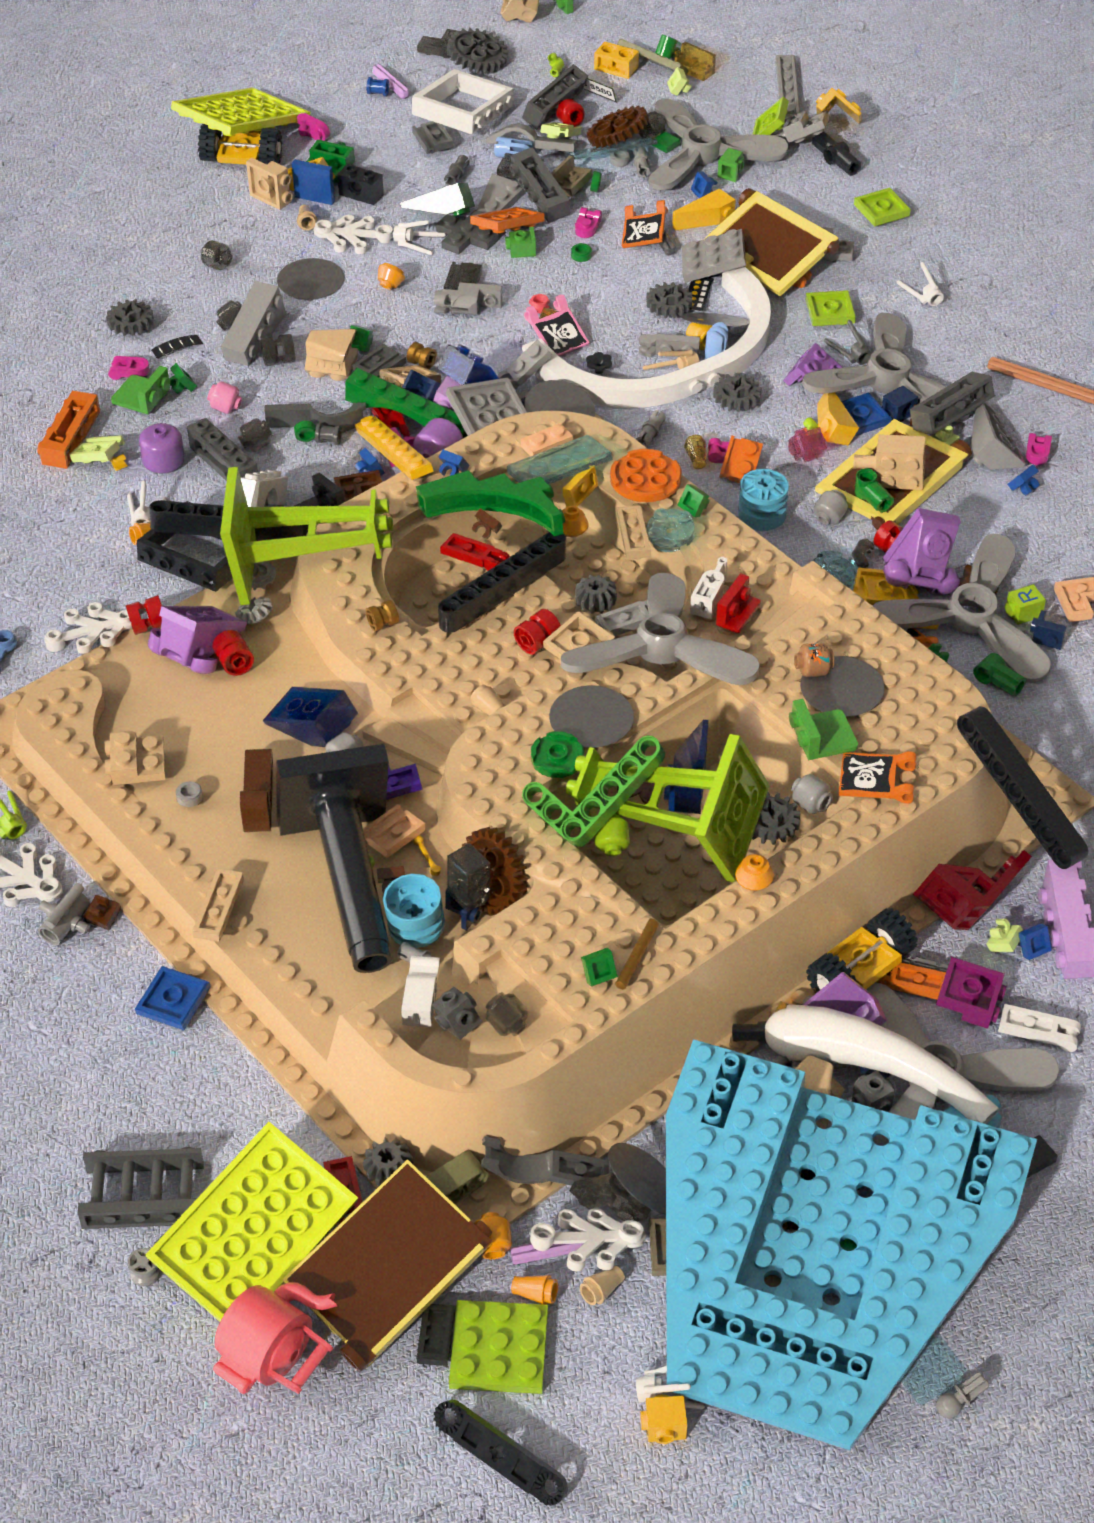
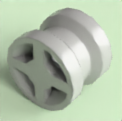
M139 1248L133 1251L128 1258L131 1279L136 1285L142 1287L154 1284L160 1277V1269L146 1257V1253L150 1250L149 1248Z

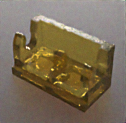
M687 42L682 43L681 54L680 50L676 49L674 61L686 67L688 75L705 81L715 73L716 54Z

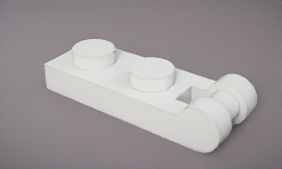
M1004 1004L998 1032L1060 1046L1064 1051L1074 1052L1077 1049L1078 1039L1076 1036L1080 1034L1081 1024L1076 1020Z

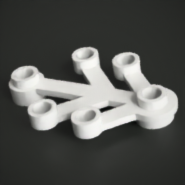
M344 215L341 219L332 223L329 220H319L313 229L316 236L327 238L331 241L336 252H344L347 249L346 241L339 239L336 235H342L354 245L355 253L357 254L367 252L366 242L361 241L357 237L377 238L381 243H389L393 238V229L390 225H380L376 230L361 229L374 228V218L371 216H366L355 223L354 216Z
M93 602L87 607L89 616L107 619L106 621H98L80 616L76 609H68L64 612L66 623L84 627L63 633L59 630L48 631L45 636L46 648L51 652H57L64 649L65 641L88 635L86 638H80L76 641L77 651L81 654L90 652L93 644L99 637L102 646L111 647L116 643V639L121 632H126L132 628L127 610L116 613L103 609L101 603Z
M25 843L20 847L23 868L3 857L0 852V868L13 875L0 877V889L25 884L32 887L20 890L15 888L5 890L3 892V899L7 906H15L21 899L37 897L41 901L51 902L61 896L63 892L62 885L54 878L53 873L56 869L54 856L47 854L39 859L40 868L43 871V878L40 879L35 876L34 859L37 856L34 844Z
M598 1208L588 1211L587 1221L576 1216L574 1211L564 1209L559 1212L558 1225L563 1229L574 1227L581 1232H555L551 1225L538 1223L531 1229L530 1242L538 1251H546L553 1244L584 1243L579 1249L568 1254L567 1267L572 1271L583 1270L586 1259L604 1242H614L607 1250H601L598 1253L596 1263L602 1270H611L614 1268L615 1258L626 1248H636L644 1244L646 1233L639 1222L627 1220L619 1223ZM602 1226H604L605 1228L609 1229L610 1231H602V1230L599 1229V1228H601Z

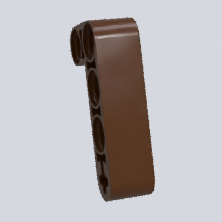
M272 749L245 750L243 791H240L243 831H271Z

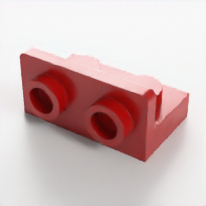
M740 573L717 603V626L740 633L760 606L761 600L750 596L749 576Z

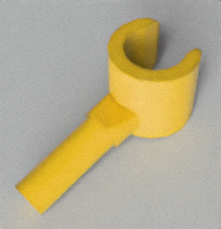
M124 454L116 457L113 456L109 460L116 471L128 467L124 461L126 460Z

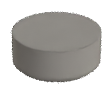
M616 149L610 153V163L612 165L623 167L629 164L630 154L628 151Z
M192 781L180 784L176 789L177 802L184 807L198 805L203 799L201 786Z

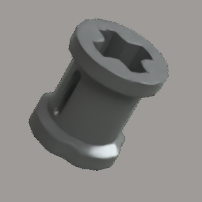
M317 423L315 430L316 443L325 441L334 442L335 445H339L342 434L341 425L332 427Z

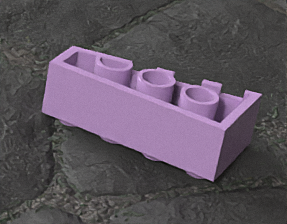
M1048 860L1042 888L1038 889V900L1045 908L1044 922L1045 925H1049L1051 930V946L1056 948V966L1058 969L1061 968L1064 979L1094 977V927L1090 928V904H1085V879H1079L1078 876L1079 870L1082 868L1081 861L1067 869H1061L1053 860Z

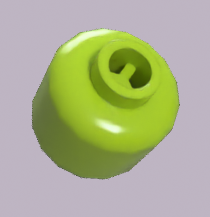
M614 814L594 836L596 848L601 852H605L607 856L620 855L621 851H624L630 845L628 822L620 815Z

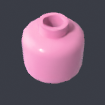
M220 381L212 385L207 400L210 401L211 408L229 414L233 409L238 410L242 397L239 396L238 387Z

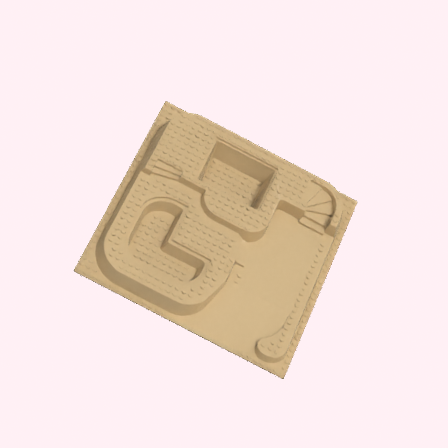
M567 411L522 413L496 421L444 449L462 456L470 465L468 470L480 481L503 473L511 481H514L515 484L541 476L547 484L552 486L554 492L552 500L554 505L561 510L566 508L562 488L586 464L595 465L598 486L578 506L584 512L589 527L578 537H566V560L456 632H444L439 628L438 604L486 573L487 570L484 567L482 568L441 554L440 546L452 533H456L495 546V548L507 552L511 557L549 531L536 522L518 515L485 511L502 525L497 534L491 530L490 537L485 540L482 536L486 528L480 527L476 533L472 530L473 525L478 522L475 517L478 511H460L427 518L418 507L416 486L448 477L452 472V469L447 470L445 476L439 472V468L443 464L439 458L441 453L439 451L426 458L431 462L434 472L414 480L400 472L339 505L370 506L371 490L376 489L378 499L388 498L389 513L381 515L392 516L393 531L383 532V534L391 533L392 548H382V559H377L374 543L266 561L274 566L276 579L273 580V585H266L265 590L260 587L254 591L252 588L251 600L254 597L258 599L261 596L270 598L273 609L262 621L255 624H246L245 631L240 633L254 656V664L246 673L238 676L229 675L225 672L220 660H218L216 670L213 673L199 674L193 672L190 668L182 666V664L165 656L157 655L148 648L152 626L149 627L147 632L137 635L134 634L133 628L120 634L113 646L104 647L100 645L0 699L1 780L112 901L120 904L121 911L176 971L209 981L211 988L203 1001L344 1156H352L355 1168L375 1189L379 1186L376 1185V1181L370 1182L367 1178L366 1170L363 1167V1160L366 1159V1149H373V1141L381 1144L384 1137L390 1143L398 1138L401 1145L406 1144L409 1147L410 1154L413 1156V1165L425 1177L465 1151H472L481 1163V1160L485 1157V1146L482 1145L484 1136L500 1139V1144L504 1150L513 1156L537 1155L551 1150H558L599 1159L608 1156L612 1145L626 1143L667 1113L693 1039L749 1055L763 1044H759L758 1041L734 1042L732 1038L733 1024H757L758 1021H767L773 1013L786 1008L787 1005H801L806 996H814L816 989L811 988L810 984L812 982L807 979V967L860 927L868 931V921L886 908H893V911L898 910L900 916L904 915L906 917L905 921L912 924L910 928L916 931V935L937 921L940 917L916 898L913 893L939 863L979 868L992 878L1012 854L1017 857L1023 850L1030 854L1042 846L957 728V719L979 706L987 708L991 713L986 700L972 682L816 562L811 561L801 567L710 496L708 498L710 499L708 507L703 509L700 517H693L677 506L686 485L693 484L683 475H681V484L678 490L670 497L660 501L637 502L618 494L610 481V470L613 462L626 456L629 451L648 448L619 427L602 419L596 413L595 417ZM559 423L573 435L572 444L532 459L521 447L522 438ZM641 505L651 549V557L626 560L617 518V507ZM366 521L318 524L316 535L363 530L366 528ZM720 557L727 558L726 581H724L723 595L741 573L749 576L750 596L761 600L760 606L740 633L717 626V610L712 619L690 614L691 595L706 571L715 570L718 558ZM657 573H669L681 578L686 586L684 607L680 619L685 623L688 635L723 643L752 654L758 659L760 672L753 682L745 685H735L707 675L682 660L671 664H655L644 660L641 656H637L596 670L572 673L561 668V660L545 648H542L533 655L524 652L515 640L514 628L525 620L529 621V618L540 609L551 611L557 617L560 625H563L578 611L586 617H591L596 622L597 615L601 613L594 612L591 614L590 611L583 612L582 608L577 606L575 601L576 584L580 582L581 578H588L589 574L594 577L599 574L602 578L610 577V581L615 582L617 601L612 606V611L638 601H646L651 576ZM232 578L217 592L206 588L174 606H213L236 617L235 612L239 609L240 602ZM391 600L397 609L399 623L391 626L386 624L383 629L373 631L366 617V608L371 606L378 607L381 606L382 602ZM637 629L617 635L615 638L636 634ZM825 643L828 648L833 650L834 656H846L862 660L878 671L884 682V694L881 701L866 713L846 716L858 742V749L848 753L898 755L908 751L916 753V769L914 771H905L896 767L895 787L902 784L913 785L914 797L912 803H902L889 798L839 796L843 753L808 761L803 748L799 745L796 732L789 722V712H792L794 700L804 699L810 715L822 713V711H819L807 702L801 691L800 681L802 674L799 669L795 668L794 655L799 652L803 644ZM215 653L209 657L218 659ZM486 685L487 687H492L505 706L491 715H487L473 706L471 695L479 686ZM581 686H601L612 689L624 696L630 703L634 713L632 727L622 739L607 746L595 747V750L604 762L618 763L640 738L649 735L657 738L665 750V758L659 766L717 771L729 734L741 737L770 785L768 792L771 797H774L776 793H780L781 799L790 797L789 804L794 803L792 800L793 791L791 790L794 781L807 774H813L830 785L833 799L825 811H819L815 814L809 813L797 806V811H800L799 830H795L793 838L787 836L785 843L777 839L775 845H772L771 840H766L762 844L760 837L754 840L751 839L746 856L751 854L764 856L774 872L773 881L768 887L753 891L741 886L737 880L735 882L726 881L697 837L624 816L621 817L629 824L630 845L627 849L621 851L620 855H605V852H601L596 848L594 837L586 845L575 847L567 842L525 803L522 792L527 784L539 782L572 812L576 808L575 799L567 795L566 785L570 779L577 780L580 772L577 771L573 775L564 778H550L540 774L535 770L531 762V747L536 739L539 737L543 738L546 736V733L554 731L550 724L549 713L554 701L560 695ZM1000 725L1071 823H1074L1094 808L1093 795ZM136 730L137 737L163 735L166 780L113 785L111 775H106L105 760L110 759V756H106L105 741L110 740V733ZM343 732H347L352 736L357 735L364 746L384 743L391 770L416 763L423 790L386 800V812L399 804L403 811L407 810L425 823V831L420 834L424 840L423 844L435 865L441 867L440 875H431L430 866L419 846L414 844L413 840L388 858L368 845V841H366L369 856H372L375 860L373 875L392 959L386 968L372 973H360L354 970L319 830L280 836L277 822L276 760L325 753L326 744ZM584 747V756L587 755L589 747ZM648 747L645 751V756L653 755L657 747ZM272 749L271 831H243L240 791H243L245 750ZM189 781L198 783L202 788V801L194 807L181 806L176 798V789L180 784ZM668 785L663 790L658 808L700 819L710 790ZM617 786L610 788L607 795L610 797L617 794ZM538 792L534 794L532 802L541 800L543 793ZM639 795L627 800L645 805ZM555 810L551 815V820L558 819L562 814V810ZM373 821L362 822V827L365 828ZM497 827L498 832L505 831V838L512 837V846H519L516 852L517 855L524 856L520 862L521 865L527 866V869L523 870V875L527 876L528 880L523 881V884L528 890L522 892L524 897L496 915L489 916L488 911L481 912L479 920L476 923H472L466 931L461 928V915L445 909V890L451 883L461 888L466 883V879L460 878V875L464 873V869L459 867V864L464 863L459 853L465 852L462 844L467 843L466 837L471 836V832L479 829ZM581 827L572 829L570 837H577L581 833ZM404 866L405 875H425L433 879L439 886L445 918L444 931L435 942L418 949L422 951L428 950L433 957L440 958L436 1000L443 993L455 987L463 994L468 992L477 1003V1006L474 1008L482 1023L461 1040L448 1030L444 1031L434 1018L437 1015L435 1010L431 1027L405 1026L402 1024L401 1009L410 963L397 958L400 944L396 943L389 934L383 903V883H378L377 879L378 868ZM217 868L243 872L244 881L220 942L193 938L192 933ZM655 919L658 921L659 926L626 989L617 988L615 983L648 920ZM604 948H609L613 954L618 977L591 987L587 983L581 957ZM486 1169L489 1173V1178L485 1184L455 1205L473 1223L480 1219L484 1213L496 1212L499 1216L506 1218L511 1225L566 1186V1184L551 1181L536 1184L515 1183L505 1180Z

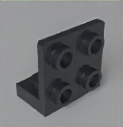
M319 472L312 476V491L315 496L294 506H339L345 502L343 490Z

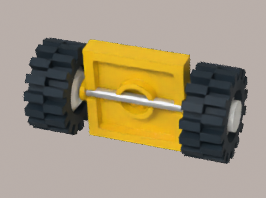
M206 124L200 126L198 152L199 158L202 161L246 165L247 160L254 158L256 160L259 159L264 164H268L271 161L278 164L281 162L283 143L279 129L263 128L262 131L253 130L247 134L237 133L235 136L223 134L221 136L222 131L210 129Z
M886 908L868 921V931L860 927L807 967V979L812 982L810 984L811 988L816 989L815 994L842 972L846 973L864 989L869 988L902 962V958L917 947L918 944L916 942H918V938L914 936L916 931L910 928L912 924L910 922L907 923L905 921L906 917L904 915L900 916L898 910L893 911V908Z

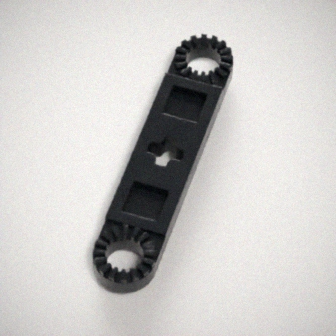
M451 1399L438 1404L433 1414L435 1418L433 1419L440 1431L453 1438V1441L528 1494L530 1493L546 1506L555 1505L565 1499L568 1493V1484L560 1472L465 1405ZM447 1408L455 1411L454 1414H456L455 1418L457 1419L454 1425L449 1424L445 1419V1410ZM501 1445L503 1447L502 1453L505 1456L498 1459L496 1457L498 1451L494 1448ZM548 1479L555 1482V1486H558L556 1487L558 1491L555 1497L550 1496L545 1490V1482Z

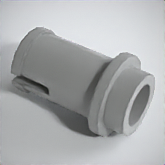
M403 942L397 951V958L409 963L411 956L433 957L430 951H422L408 942Z

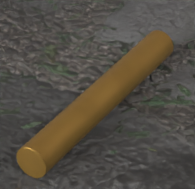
M655 919L648 920L615 983L617 988L626 989L659 926L658 921Z

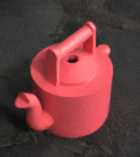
M298 1282L285 1283L274 1292L261 1285L248 1288L234 1300L220 1321L215 1335V1348L222 1357L214 1365V1372L236 1387L242 1394L248 1393L256 1381L265 1386L279 1382L300 1394L302 1391L301 1387L326 1354L333 1350V1347L312 1331L311 1317L290 1302L298 1301L312 1309L326 1310L338 1306L334 1302L335 1293L316 1295ZM311 1338L318 1343L317 1347L292 1380L289 1381L284 1376L297 1363Z

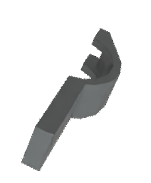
M366 402L353 403L349 409L337 414L321 413L315 410L311 404L265 405L264 410L266 428L295 427L301 421H311L316 426L317 423L332 427L341 425L342 433L356 428L355 424L361 422L362 418L367 417L363 416V411L366 410Z
M484 1136L482 1139V1145L485 1146V1157L481 1160V1166L505 1180L524 1184L551 1181L605 1192L609 1187V1160L558 1150H551L537 1155L513 1156L504 1150L500 1144V1139Z

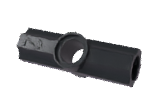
M824 131L812 138V145L823 153L827 164H836L850 176L855 175L861 168V162L850 153L849 147L844 141L837 143Z

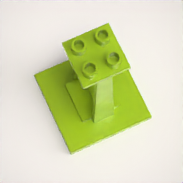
M229 467L220 535L240 605H250L254 563L372 543H374L377 559H382V548H392L391 533L383 534V532L393 531L392 516L381 515L389 513L388 498L378 499L376 489L371 490L370 506L249 507L238 467ZM366 521V528L363 530L316 535L318 524ZM309 524L307 536L257 541L254 529Z
M729 734L717 771L658 766L644 781L655 783L649 802L643 805L626 801L615 814L697 837L726 881L735 882L736 869L746 857L770 785L741 737ZM589 747L586 756L579 755L576 758L575 770L580 772L577 780L570 779L566 785V793L575 799L576 807L617 764L604 762L595 748ZM630 767L626 772V776L636 774L638 767ZM668 785L710 790L700 819L659 809L658 804L664 788ZM593 807L589 812V817H595L600 807Z

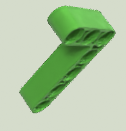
M647 735L640 738L573 812L539 782H531L524 787L522 792L523 800L567 842L575 847H582L596 835L663 762L665 750L657 738ZM648 747H657L653 755L645 756V751ZM630 767H638L636 774L626 776V772ZM614 786L619 787V791L615 796L609 797L607 795L610 788ZM538 792L543 793L541 800L532 802L534 794ZM593 807H600V812L597 816L589 817V812ZM561 809V816L556 820H551L552 813L555 810ZM581 827V833L577 837H570L572 829Z

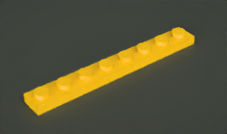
M376 416L364 417L360 420L361 422L355 424L357 433L411 480L434 472L431 462Z

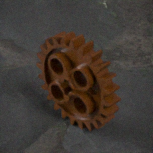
M638 105L636 107L631 106L629 109L627 107L623 110L618 109L615 113L610 112V114L603 116L602 120H597V123L592 124V128L588 129L587 138L592 147L596 146V148L600 146L604 148L606 145L610 147L614 143L617 145L620 141L625 142L626 139L632 138L633 134H638L639 130L644 129V126L648 125L649 116L644 107Z
M486 827L473 831L471 836L466 837L467 843L462 844L465 852L459 853L464 863L459 864V867L464 869V873L460 875V878L466 879L463 888H469L471 892L480 895L482 913L488 911L489 916H493L524 897L522 892L527 891L528 888L523 884V881L528 880V877L523 875V870L527 869V866L521 865L520 862L524 856L517 855L516 852L519 846L511 845L512 837L505 838V831L498 832L497 827L491 829Z

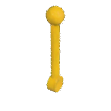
M418 835L413 839V842L419 846L430 866V874L433 876L440 875L441 867L435 865L423 844V837Z

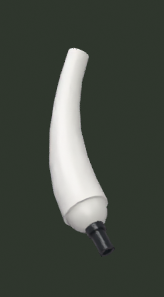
M789 1004L786 1008L773 1013L767 1021H758L757 1024H733L732 1027L734 1042L758 1041L759 1044H768L775 1053L786 1056L789 1060L803 1061L807 1056L811 1055L827 1062L851 1064L890 1073L923 1087L952 1105L967 1119L987 1124L999 1110L972 1083L942 1060L906 1037L862 1017L826 1007Z

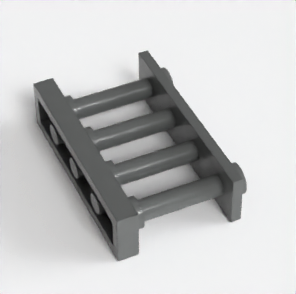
M183 1147L181 1149L110 1152L97 1150L83 1153L87 1174L93 1173L90 1202L78 1203V1217L81 1228L172 1226L197 1199H191L193 1169H204L201 1148ZM166 1170H181L180 1196L178 1199L162 1200L163 1173ZM152 1171L150 1199L132 1201L134 1172ZM122 1172L120 1200L117 1202H102L105 1173Z

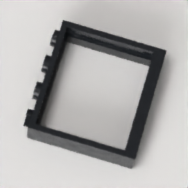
M151 529L137 540V560L217 592L233 578L227 556L213 567L161 546L176 533L157 532Z

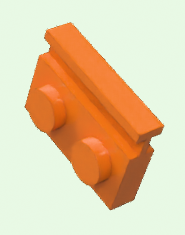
M731 435L719 478L725 477L729 478V481L740 483L745 474L756 470L763 443L744 438L737 439Z

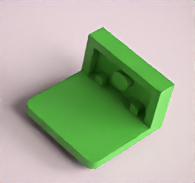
M159 366L149 378L131 375L111 397L112 404L148 415L171 389L168 368Z
M804 699L793 701L792 712H789V722L796 732L799 745L803 748L808 761L858 749L857 739L842 710L836 709L810 715Z

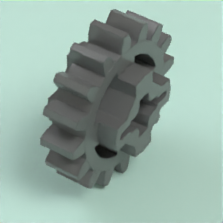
M663 282V286L656 284L655 288H650L647 293V308H650L651 313L656 312V316L663 315L664 318H667L668 315H671L672 318H676V315L681 316L684 312L688 313L689 308H692V293L689 292V288L683 289V284L675 285L674 282L671 285Z
M127 299L123 304L117 302L118 306H110L111 310L107 311V325L111 331L115 330V334L123 332V336L127 334L134 336L135 332L142 334V329L149 330V325H153V310L150 308V305H145L144 301L137 303V299L133 301Z
M735 373L733 377L726 374V379L720 377L719 382L714 383L713 398H715V403H721V408L727 406L728 411L736 409L737 412H740L741 408L749 411V406L755 408L756 403H760L762 387H759V381L754 382V377L746 378V374L740 376Z
M767 792L752 840L760 837L762 844L766 840H771L772 845H775L777 839L785 843L787 836L793 838L795 830H799L800 811H797V804H789L790 797L781 799L780 793H776L774 797H771L770 793Z

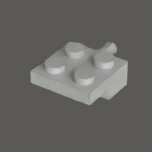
M806 111L789 117L782 128L783 132L775 134V136L787 139L788 143L792 141L798 143L806 139L805 136L813 134V136L818 135L824 131L830 119L828 111L810 118Z

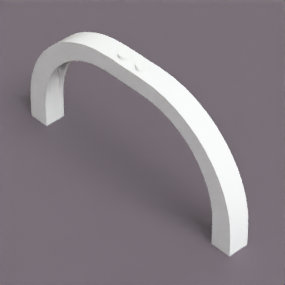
M745 266L722 272V287L741 304L749 318L750 324L746 332L734 345L725 351L666 375L645 379H616L591 374L561 359L542 339L538 340L552 354V357L534 375L541 382L563 380L573 383L590 396L594 405L602 407L645 408L675 402L713 387L715 382H719L720 377L726 379V374H729L731 377L735 373L739 375L757 360L764 350L769 336L771 316L769 297L760 281ZM535 341L522 345V353Z

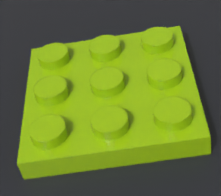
M457 1300L449 1389L542 1394L548 1305Z

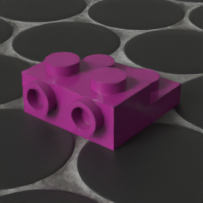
M951 957L936 1005L962 1013V1021L988 1029L990 1021L996 1023L1001 1007L996 1006L997 1000L1002 1002L1007 986L1002 985L1005 973Z

